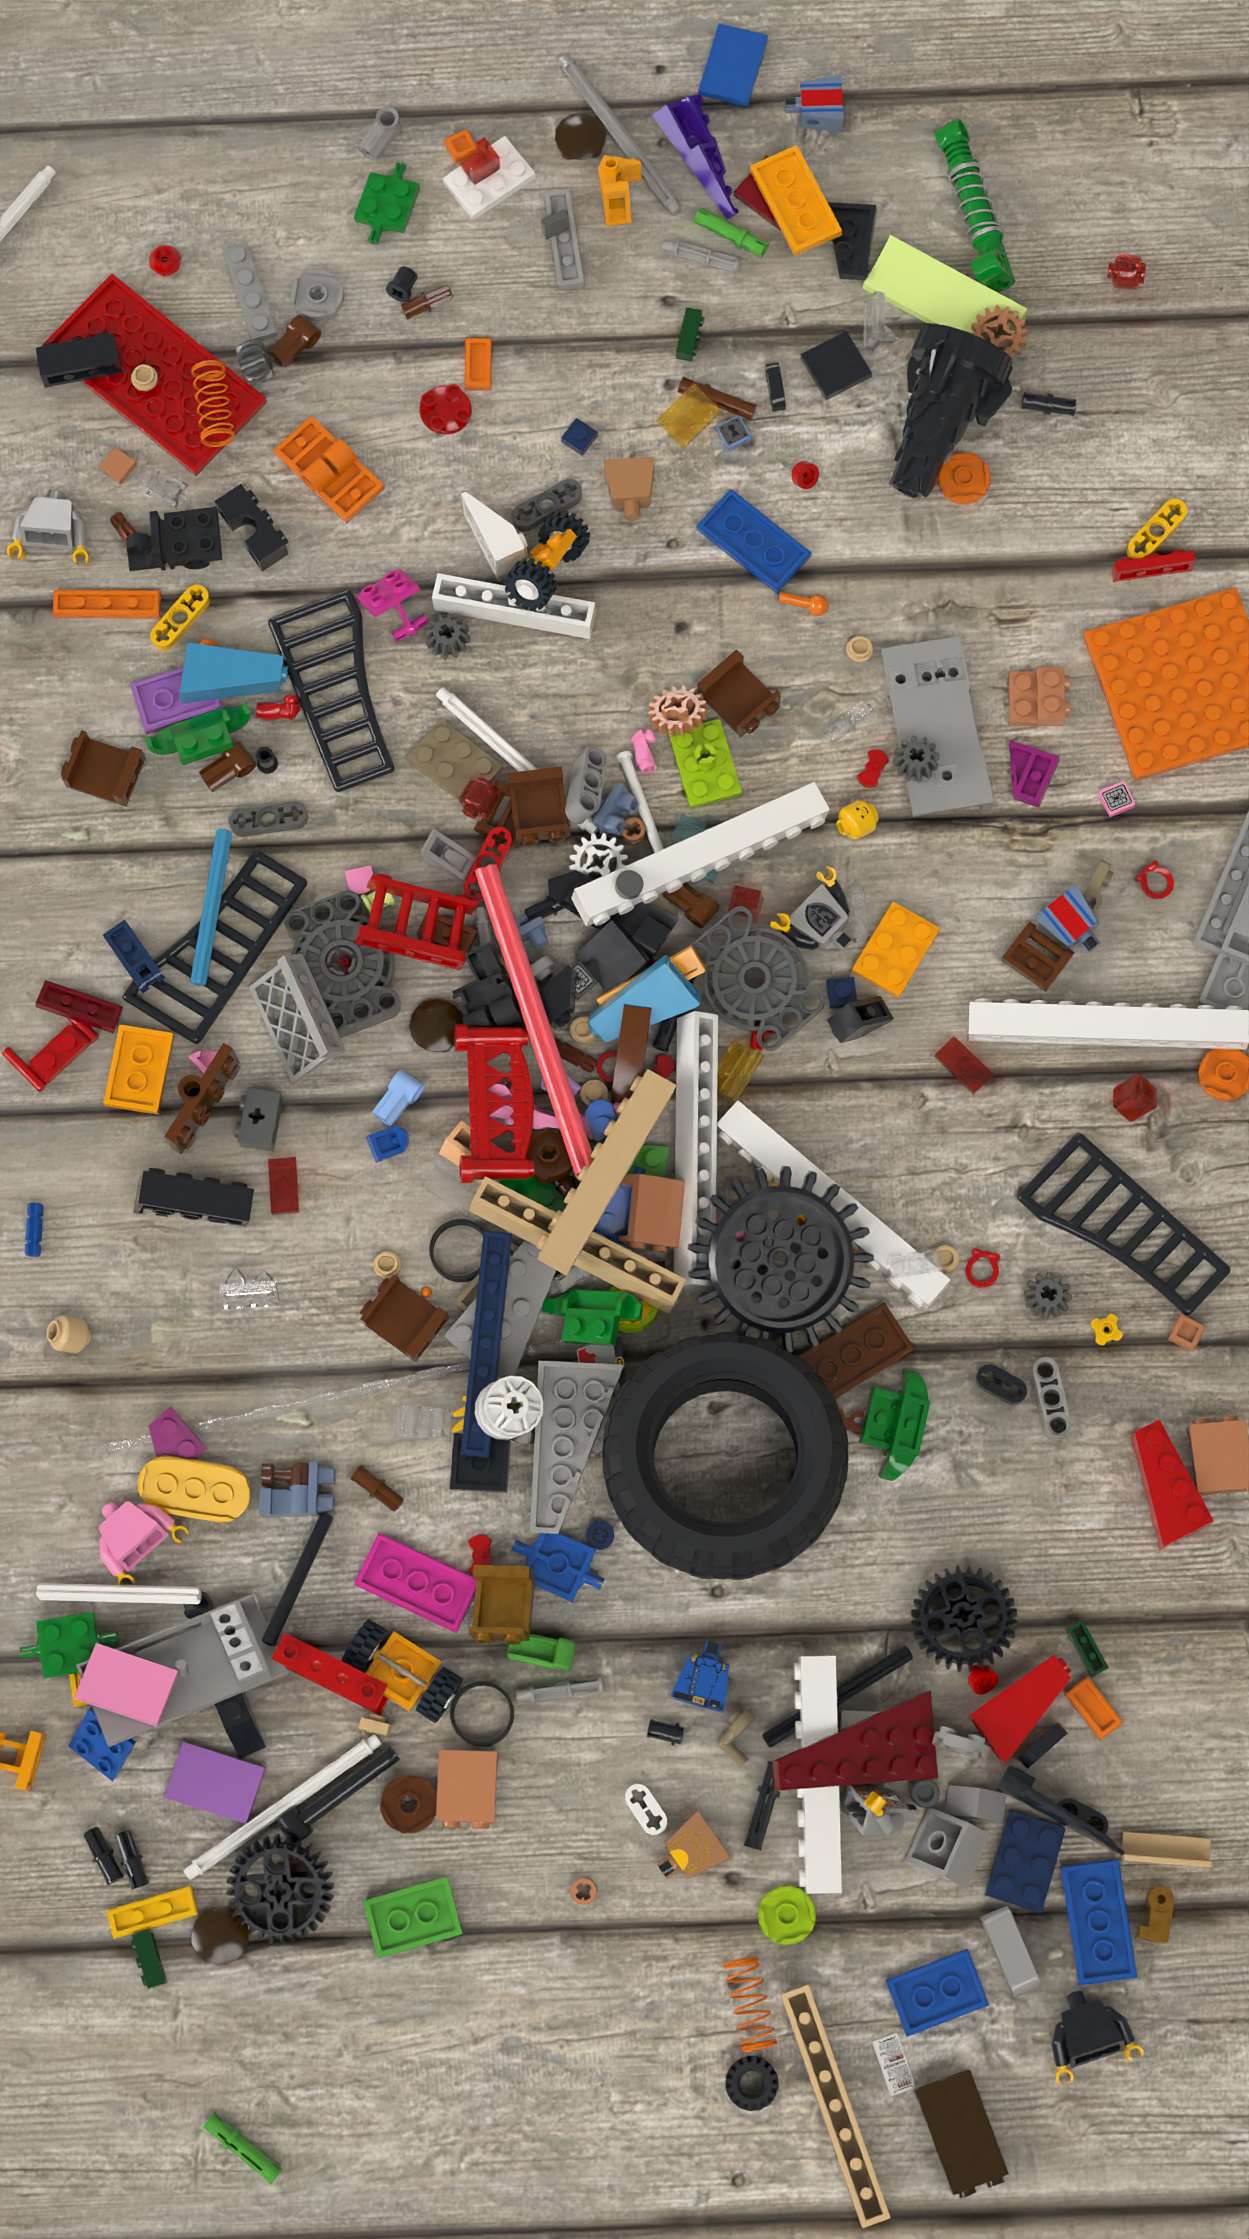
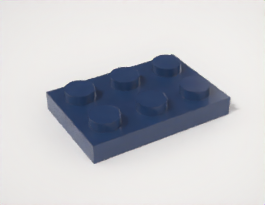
M1010 1810L985 1896L1041 1914L1066 1828Z

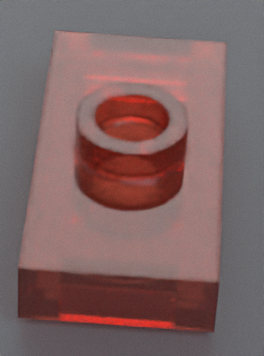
M955 1036L934 1056L973 1095L994 1075Z
M296 1157L268 1159L271 1214L300 1213Z

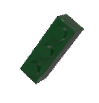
M686 307L676 349V359L692 362L693 356L697 355L698 346H696V342L700 341L701 332L699 329L700 326L703 327L705 317H702V310Z
M1083 1620L1065 1629L1091 1678L1109 1668Z
M147 1930L132 1935L131 1945L138 1954L136 1962L138 1968H142L143 1975L141 1979L144 1987L147 1986V1989H152L168 1983L153 1931Z

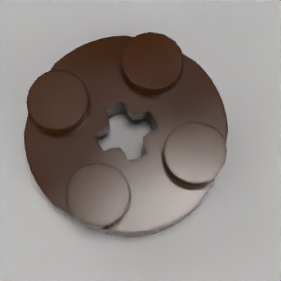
M542 1129L532 1133L527 1153L528 1160L534 1161V1177L532 1178L537 1179L543 1185H547L568 1176L572 1172L573 1167L561 1131L557 1133L550 1132V1129ZM547 1151L549 1154L555 1153L554 1158L550 1160L544 1159V1152Z
M402 1775L393 1779L385 1787L381 1797L380 1810L383 1819L392 1829L403 1834H415L428 1828L436 1816L437 1793L427 1780L418 1776ZM407 1796L410 1799L416 1798L417 1803L414 1805L416 1810L413 1812L402 1810L401 1806L405 1804L403 1799Z

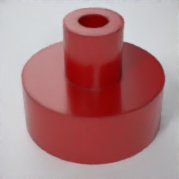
M801 461L792 469V481L802 489L812 488L819 479L818 467L808 461Z
M973 1665V1671L970 1672L968 1677V1685L978 1695L990 1692L998 1683V1675L989 1665H984L983 1670L979 1665Z

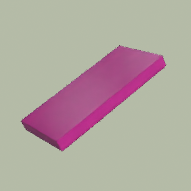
M378 1533L354 1585L457 1634L475 1597L477 1581L474 1577Z

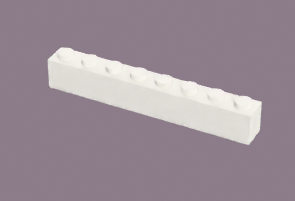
M800 1656L799 1662H794V1680H799L800 1692H795L794 1694L795 1709H800V1721H795L796 1739H801V1748L838 1732L836 1656ZM839 1786L797 1789V1798H802V1810H797L798 1827H803V1839H798V1856L804 1857V1869H799V1887H804V1892L807 1894L842 1893Z

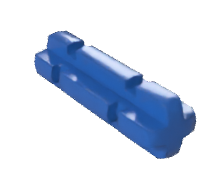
M33 1202L27 1205L29 1218L26 1221L25 1240H27V1244H25L24 1253L28 1257H39L41 1255L39 1242L42 1240L43 1220H41V1216H43L44 1209L41 1203Z

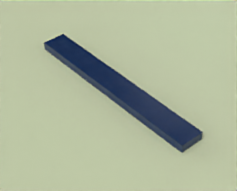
M483 1232L461 1456L490 1457L491 1436L487 1435L478 1425L475 1416V1402L480 1392L489 1384L497 1381L512 1233Z

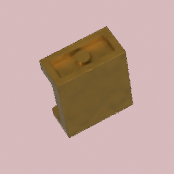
M474 1565L473 1577L477 1583L473 1625L468 1627L469 1635L480 1644H492L493 1640H504L506 1644L519 1645L521 1641H530L535 1572L530 1566Z

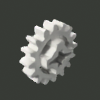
M594 833L591 835V841H587L584 837L581 838L583 846L574 845L573 848L577 855H570L569 857L571 861L575 862V864L569 866L570 871L577 870L590 877L593 875L603 877L611 873L610 866L615 859H617L615 871L625 867L626 865L622 864V862L628 860L627 855H620L624 850L623 845L616 847V838L613 837L610 841H607L606 834L604 833L601 839H597ZM595 846H604L609 849L605 851L596 850ZM586 852L588 856L587 863L581 868V859ZM594 859L604 860V867L601 869L598 866L593 867L595 865Z

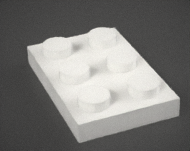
M504 136L443 177L442 180L445 187L474 221L534 180L536 174L506 136Z

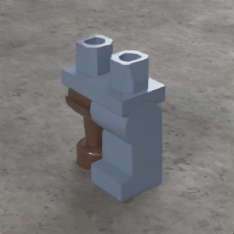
M299 1462L293 1465L292 1468L275 1469L274 1464L270 1463L262 1464V1486H273L275 1481L290 1482L289 1490L260 1488L259 1515L263 1518L319 1517L322 1512L335 1510V1496L333 1494H320L321 1484L335 1485L336 1470L334 1468L321 1466L318 1462Z

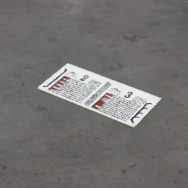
M897 2033L872 2041L890 2096L916 2088Z

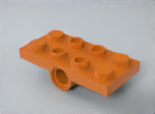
M312 416L273 449L274 455L346 524L385 489L384 484L357 460L352 449L343 440L335 439Z

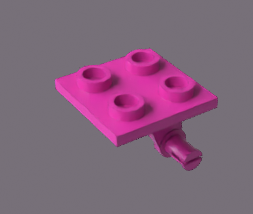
M401 569L387 573L384 579L376 584L364 587L361 593L355 596L374 617L394 607L404 624L402 628L391 633L396 643L409 635L411 637L415 636L416 631L428 625V621L423 614L409 622L400 605L401 601L420 590L419 586Z

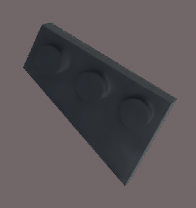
M827 202L842 230L841 236L832 239L840 279L865 281L875 228L877 206Z

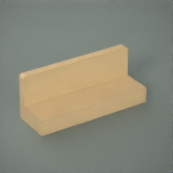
M1122 1832L1121 1849L1125 1852L1121 1855L1120 1862L1209 1869L1213 1865V1862L1210 1861L1211 1839Z

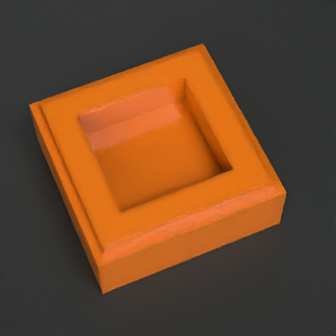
M467 129L444 139V144L455 164L479 154L478 148Z

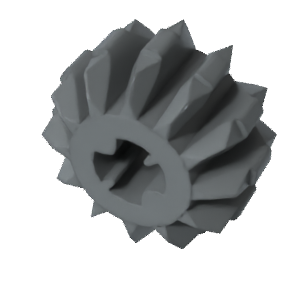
M260 339L247 340L236 348V357L242 373H244L246 380L251 385L262 384L274 377V367L271 358Z
M450 612L447 615V619H443L438 614V622L430 621L428 623L430 629L425 631V637L428 639L426 646L427 648H433L432 653L435 656L442 652V657L446 660L448 654L452 653L453 657L457 659V650L462 652L467 650L465 643L470 642V635L467 634L469 627L467 624L462 625L463 620L460 616L453 620ZM448 634L451 638L447 639L444 635Z
M914 735L911 737V743L903 739L901 747L895 749L894 754L897 757L894 758L893 765L899 766L897 769L898 775L907 773V782L911 780L912 776L916 777L918 783L922 781V775L930 779L932 777L931 771H937L939 764L936 761L939 760L940 754L934 752L936 748L934 743L926 745V737H923L921 742H917V738Z
M1047 1272L1045 1280L1038 1273L1035 1276L1036 1282L1028 1281L1027 1286L1030 1290L1024 1291L1023 1296L1031 1299L1026 1302V1308L1036 1307L1033 1311V1316L1036 1317L1042 1311L1043 1319L1048 1320L1051 1312L1057 1319L1060 1317L1059 1309L1065 1312L1068 1310L1069 1306L1065 1302L1071 1301L1072 1295L1064 1293L1069 1290V1284L1060 1286L1063 1279L1061 1275L1054 1281L1052 1280V1272ZM1044 1291L1047 1294L1053 1293L1051 1301L1048 1298H1042Z

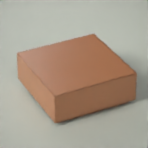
M115 447L99 465V468L103 473L121 485L137 464L136 461Z
M1180 1314L1168 1340L1194 1352L1206 1326Z

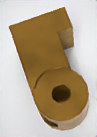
M1158 1886L1147 1893L1146 1905L1148 1907L1146 1926L1137 1927L1136 1939L1167 1944L1173 1914L1174 1896L1168 1888Z

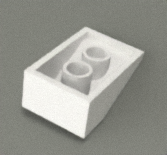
M464 492L461 494L464 516L498 582L506 579V576L517 561L529 558L526 550L528 547L522 533L517 534L512 524L470 494Z

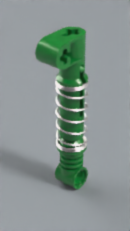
M957 118L934 131L935 138L939 147L945 153L949 166L948 178L951 181V185H955L957 189L955 197L960 198L961 204L959 209L964 210L965 216L963 221L968 222L969 229L967 233L972 235L970 242L979 254V257L971 260L972 270L982 285L995 292L1003 291L1013 286L1016 281L1002 243L1004 238L1000 224L995 222L997 214L991 210L993 202L987 198L989 190L983 185L985 178L979 173L981 170L980 164L973 158L970 146L968 145L970 141L968 131L963 122Z

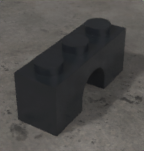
M242 484L215 500L218 513L232 531L243 525H251L256 528L254 535L244 542L247 552L263 572L288 555L286 544L289 542L280 529L276 531L271 524L274 522L265 509L261 511L256 505L259 501L251 490L246 491Z

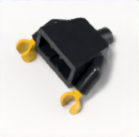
M1083 1991L1072 1992L1066 1997L1071 2009L1061 2013L1062 2021L1056 2024L1051 2043L1054 2063L1058 2066L1055 2078L1059 2085H1061L1059 2075L1062 2072L1069 2073L1070 2082H1073L1074 2076L1071 2069L1067 2067L1069 2063L1071 2068L1121 2051H1123L1125 2059L1133 2062L1130 2057V2051L1136 2048L1138 2055L1143 2057V2049L1134 2044L1135 2037L1127 2019L1110 2006H1104L1100 2000L1087 2003Z

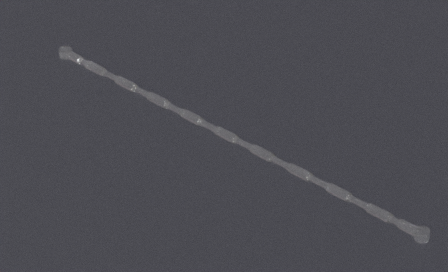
M658 1318L654 1327H645L644 1330L646 1332L656 1331L659 1326ZM618 1330V1333H617V1334L624 1333V1335H626V1334H631V1333H625V1332L620 1331V1330ZM561 1340L542 1342L526 1346L522 1357L556 1351L557 1348L574 1344L565 1343ZM470 1362L448 1367L443 1365L393 1380H389V1378L362 1384V1387L337 1393L332 1391L307 1397V1400L281 1406L280 1404L254 1409L251 1413L196 1423L197 1425L190 1426V1429L194 1433L198 1432L201 1434L227 1428V1425L252 1419L257 1421L307 1406L313 1408L334 1403L338 1399L386 1391L390 1390L393 1386L446 1377V1374L469 1369ZM151 1434L142 1435L141 1438L130 1441L125 1439L108 1444L97 1442L92 1447V1453L97 1459L105 1460L110 1454L128 1451L131 1447L143 1445L145 1447L153 1445ZM100 1446H104L106 1448L105 1454L97 1455V1449Z

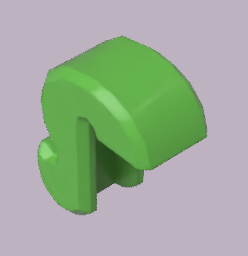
M530 1634V1641H521L519 1645L509 1644L507 1657L509 1660L520 1663L533 1664L558 1671H569L572 1669L576 1644L564 1638L557 1640Z

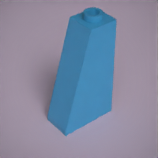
M187 642L180 688V702L190 703L280 691V683L286 682L288 666H283L284 656Z
M665 955L593 1010L589 1016L588 1026L596 1037L599 1038L601 1036L605 1042H609L619 1038L624 1004L652 1008L650 1025L696 1008L700 1005L701 994L672 960Z

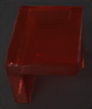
M485 137L476 142L477 153L461 162V168L474 185L500 170L499 156Z
M734 885L728 912L736 907H745L750 910L754 923L757 924L764 900L762 892ZM743 912L736 914L748 918V915Z
M1138 1073L1113 1089V1107L1129 1122H1132L1157 1108V1089L1141 1073Z

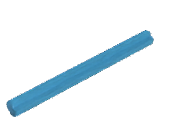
M218 829L214 841L190 982L197 986H205L208 978L232 840V832L226 829Z

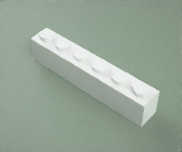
M437 573L432 595L434 610L591 639L596 617L595 602L553 595L542 609L538 610L537 608L535 611H531L529 606L525 610L522 609L523 604L520 603L519 606L514 604L516 602L515 598L509 599L510 592H505L504 588L506 586Z

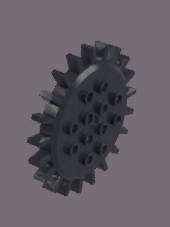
M790 1166L781 1167L779 1186H768L767 1174L764 1169L757 1168L755 1169L754 1177L758 1189L747 1193L743 1183L734 1177L730 1180V1184L738 1199L728 1206L721 1197L712 1195L709 1200L714 1207L722 1212V1215L716 1223H712L707 1218L697 1217L694 1222L701 1229L710 1231L711 1235L706 1245L697 1242L688 1244L687 1249L695 1254H707V1266L704 1268H693L688 1271V1277L700 1279L708 1276L712 1286L710 1290L701 1292L695 1299L698 1304H705L716 1297L718 1298L723 1308L714 1314L711 1319V1323L716 1327L723 1324L732 1314L740 1320L733 1332L745 1336L750 1326L759 1329L758 1338L761 1337L769 1340L771 1332L781 1333L783 1349L793 1352L792 1332L804 1330L806 1340L811 1346L815 1347L819 1345V1340L813 1325L824 1320L829 1329L839 1333L842 1330L841 1325L831 1314L840 1304L847 1311L855 1313L860 1309L855 1301L846 1298L845 1294L849 1285H855L858 1288L870 1287L871 1282L865 1278L853 1276V1269L856 1262L868 1263L874 1261V1255L867 1252L854 1253L852 1243L855 1239L864 1238L870 1234V1231L867 1227H857L854 1230L848 1231L844 1220L853 1215L859 1207L856 1203H850L837 1212L830 1205V1202L838 1195L840 1186L833 1183L827 1187L822 1197L812 1193V1188L817 1179L816 1172L808 1171L804 1177L802 1187L797 1188L790 1185L792 1176ZM772 1209L778 1211V1217L774 1220L769 1217V1211ZM798 1215H803L805 1217V1223L803 1225H798L796 1223V1218ZM738 1231L745 1233L743 1241L736 1240L735 1236ZM767 1236L772 1239V1244L769 1247L763 1245V1239ZM794 1242L799 1244V1250L796 1253H792L790 1250V1245ZM820 1248H824L827 1252L826 1256L822 1259L817 1255ZM776 1251H783L787 1257L786 1263L781 1267H776L772 1263V1255ZM733 1258L739 1260V1266L736 1269L730 1267V1261ZM760 1264L766 1266V1272L762 1275L757 1272V1267ZM787 1270L793 1271L794 1276L791 1280H786L784 1277V1273ZM817 1275L820 1277L821 1282L818 1286H813L811 1280ZM752 1293H760L761 1298L758 1302L751 1300ZM782 1297L788 1300V1304L784 1308L778 1305V1301Z

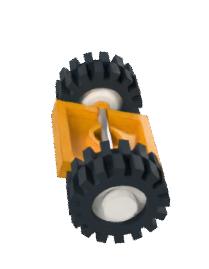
M560 510L550 514L540 528L538 537L541 538L538 540L539 544L530 551L531 557L517 561L504 581L506 587L504 589L506 593L510 592L508 596L510 600L516 599L514 604L517 606L520 603L523 604L522 609L525 610L530 606L531 611H535L537 608L540 610L546 606L557 589V580H553L555 578L554 573L549 574L548 572L554 569L562 558H564V562L575 561L589 544L590 532H587L589 528L587 525L582 526L584 521L582 518L577 520L575 519L576 514L572 513L569 516L568 511L565 510L562 514Z
M367 1619L348 1645V1649L345 1651L341 1661L362 1672L367 1670L366 1674L388 1684L384 1696L411 1712L423 1694L416 1707V1711L432 1722H438L461 1687L463 1678L446 1667H442L439 1670L442 1665L440 1660L396 1632L392 1633L382 1650H380L389 1632L371 1619Z

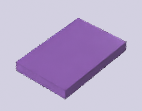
M183 667L130 683L146 735L160 731L168 725L217 710L222 707L220 699L181 703L180 688Z
M183 1742L164 1798L247 1824L266 1768Z

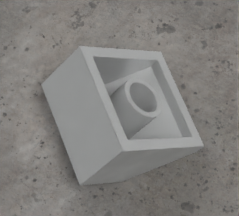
M928 1808L905 1861L944 1880L967 1888L990 1834L969 1822L933 1808Z

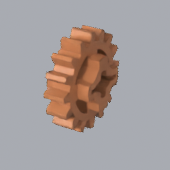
M996 305L995 312H991L986 308V316L983 317L979 314L976 316L979 324L972 323L971 330L976 332L972 334L979 337L982 336L983 339L988 340L1001 349L1008 346L1009 348L1003 351L1013 361L1012 354L1015 353L1020 356L1021 349L1019 346H1026V340L1022 337L1028 336V330L1021 329L1025 326V320H1018V311L1011 315L1008 306L1004 311H1000L999 305ZM1009 322L1014 326L1017 334L1009 329ZM999 331H1002L1003 335H1001L999 339H996L995 335H997Z
M672 686L671 692L663 689L661 690L662 696L655 695L653 697L654 703H649L650 711L648 714L650 722H652L654 730L659 729L661 735L669 732L670 737L673 738L675 733H679L681 737H684L685 731L693 734L695 733L694 727L701 728L703 726L702 720L707 719L706 701H704L702 693L696 694L695 688L686 691V686H682L680 690H676L675 686Z

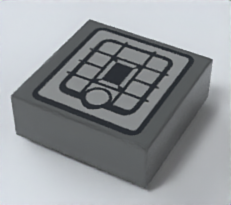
M581 961L573 966L577 971L575 995L577 1000L598 983Z

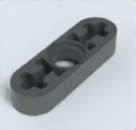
M566 479L516 506L512 512L514 527L519 531H529L544 523L550 514L559 510L562 513L564 510L566 511L577 505L582 499L580 483L574 479ZM569 488L571 491H574L575 496L566 495V489ZM558 497L562 499V504H559ZM543 500L553 501L555 504L554 508L550 511L542 510L540 503ZM533 506H535L538 517H536L535 512L533 513ZM523 513L525 516H528L529 521L520 520V514Z
M299 802L240 809L231 814L229 825L232 832L239 837L303 828L307 824L308 813L305 806ZM294 810H298L299 814H303L298 817V821H293L292 817L287 816H292ZM279 812H283L285 823H282ZM267 813L274 814L276 816L275 823L270 826L263 825L261 823L263 815ZM254 815H256L258 827H255L254 823L252 822L254 821L252 817ZM240 818H244L246 822H249L245 823V828L240 829L239 825H237Z

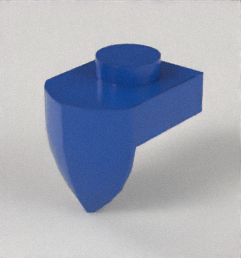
M596 1099L585 1112L595 1141L607 1138L608 1136L604 1135V1132L610 1121L614 1120L617 1122L618 1120L613 1104L608 1100Z
M396 1125L366 1137L375 1162L384 1161L406 1151L409 1145V1134L404 1128Z

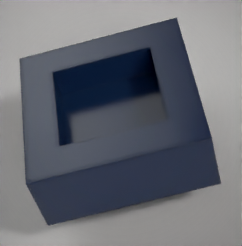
M576 418L562 435L561 442L583 456L598 437V432Z
M854 977L827 980L830 1009L843 1008L846 1004L857 1001Z

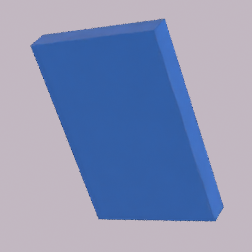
M719 23L698 94L748 107L768 42V35Z
M968 1949L885 1980L906 2037L989 2006Z

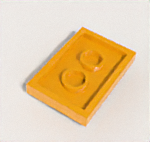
M892 902L851 972L899 999L940 932V928L899 904Z
M119 1025L103 1102L104 1106L159 1115L175 1037L173 1033Z

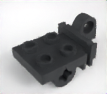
M217 507L164 513V520H161L157 511L149 512L151 536L144 533H134L126 537L130 572L161 568L164 571L166 570L165 563L169 564L171 570L175 569V566L183 565L187 569L198 570L208 567L210 561L222 560Z
M490 942L464 954L476 980L452 991L454 994L452 996L453 999L458 997L462 999V1002L456 1005L464 1015L463 1023L467 1024V1027H522V1029H527L509 979L504 982L500 979L501 976L507 974L505 966L497 959Z

